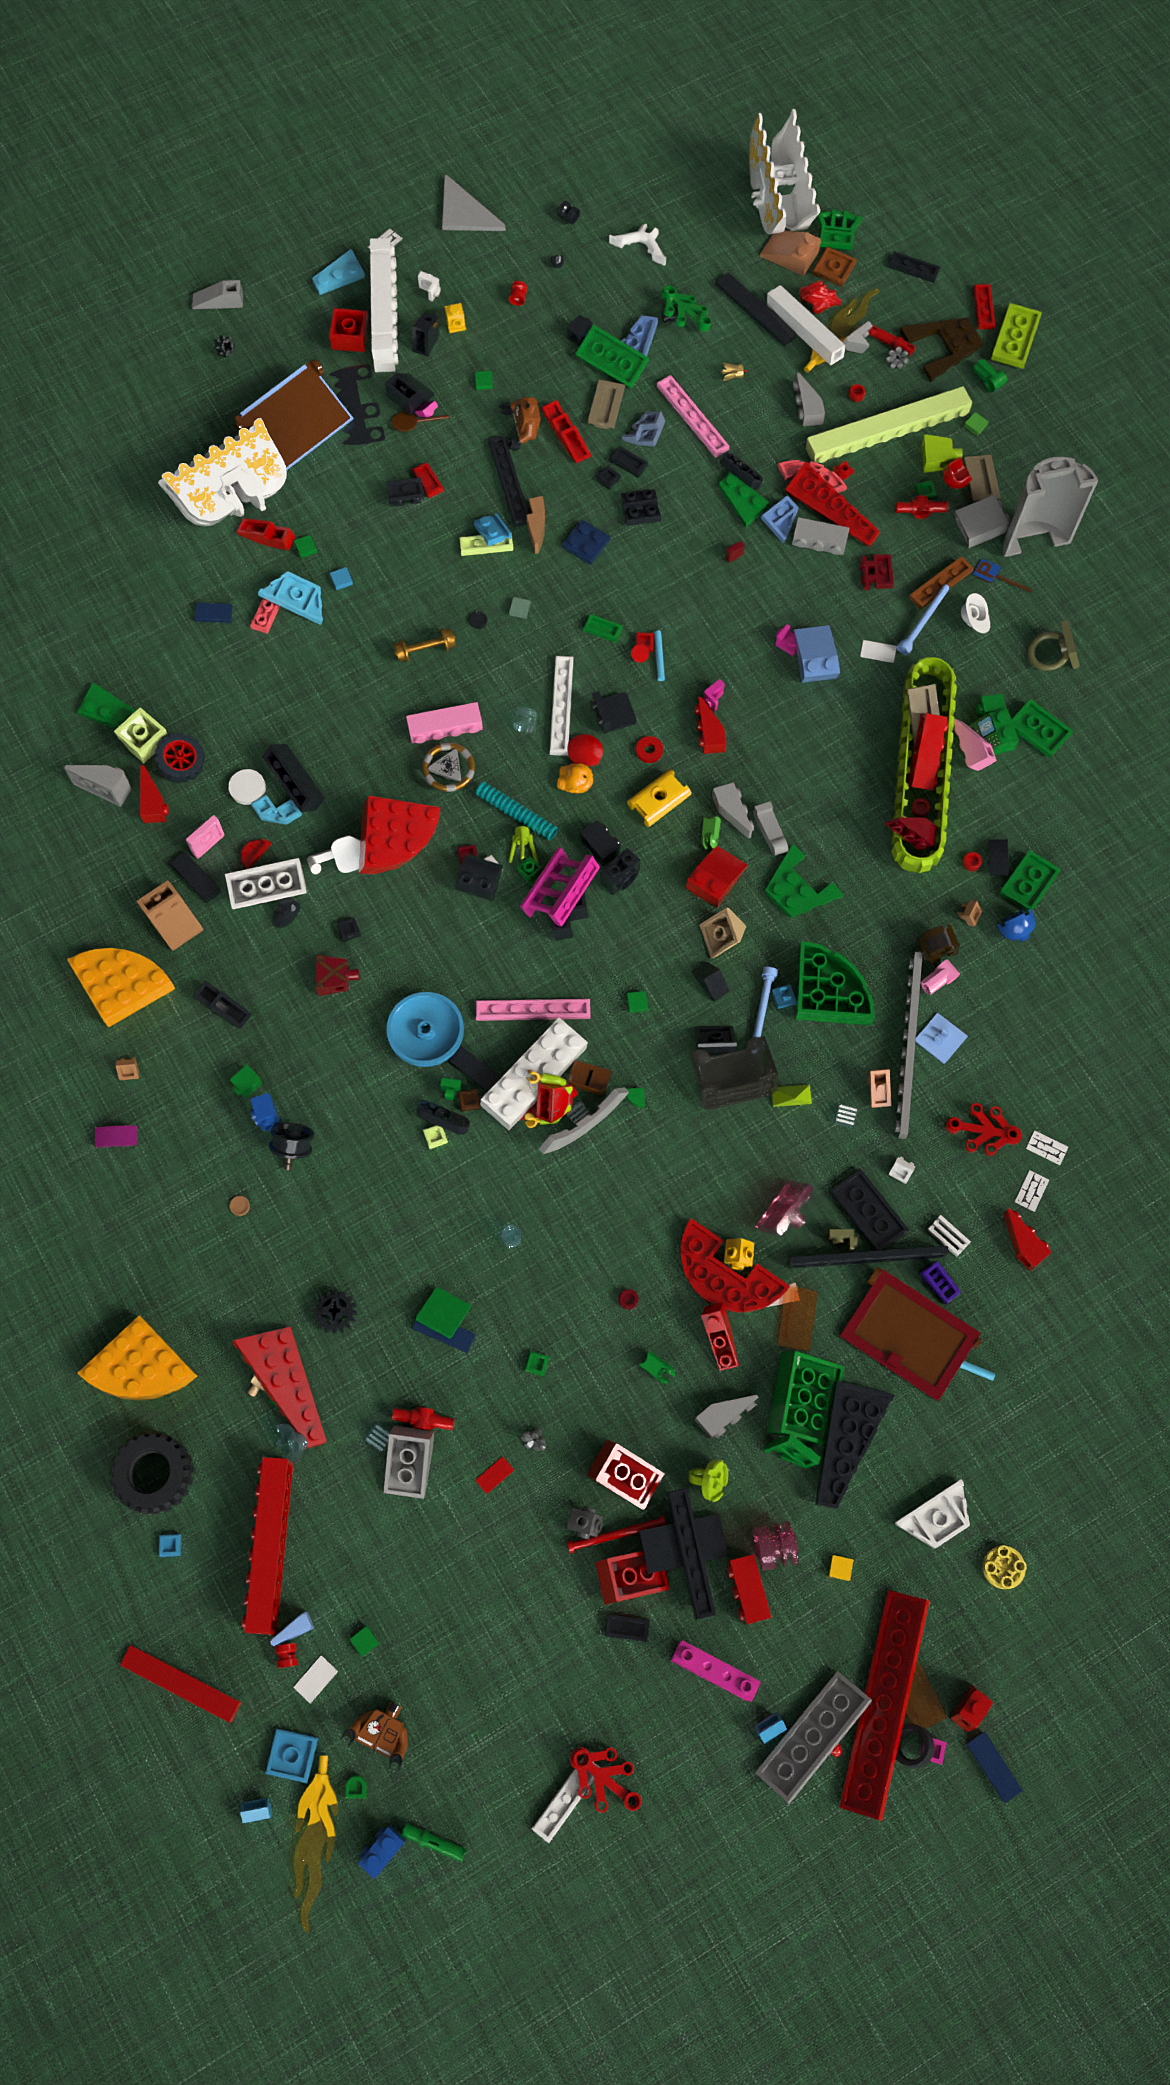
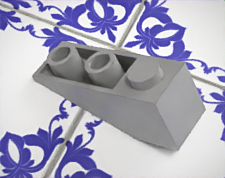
M240 280L221 281L194 293L192 308H243V291Z
M797 373L796 380H793V390L797 393L795 401L796 405H799L798 418L802 420L803 426L821 425L825 416L823 400L803 376Z
M734 782L713 788L712 798L718 813L748 839L751 838L754 826L752 821L748 820L746 805L741 802L740 789L736 788Z
M753 1395L711 1404L695 1418V1421L710 1439L714 1436L719 1438L726 1432L725 1426L729 1423L734 1425L742 1418L740 1414L744 1410L749 1412L757 1405L755 1401L758 1399V1396Z

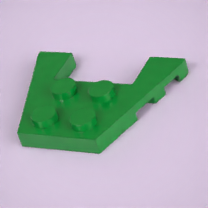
M794 844L790 847L765 889V894L789 918L843 897V893L833 883H830L817 894L792 869L805 857Z

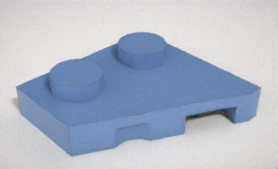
M786 496L764 513L761 519L783 543L787 538L799 508Z

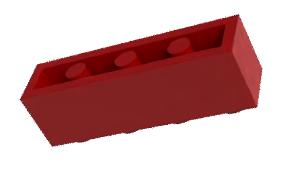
M921 713L907 781L909 787L933 790V787L936 786V772L941 765L940 752L945 745L943 740L944 732L948 729L947 717Z

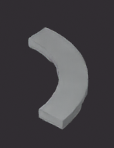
M626 1088L614 1089L598 1105L596 1113L591 1117L589 1115L585 1116L575 1123V1128L570 1131L565 1129L549 1135L539 1150L543 1154L550 1153L575 1141L602 1121L617 1107L629 1091Z

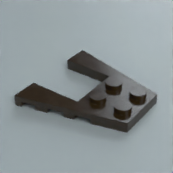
M968 317L904 326L900 329L901 335L908 343L937 333L950 353V356L924 365L923 371L930 382H933L939 375L942 376L953 365L959 364L963 358H967L979 350L984 343Z

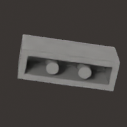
M798 517L792 545L816 551H825L834 555H844L849 528Z

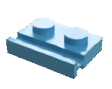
M497 513L492 517L489 515L474 520L475 528L488 546L500 543L505 538H512L510 530Z

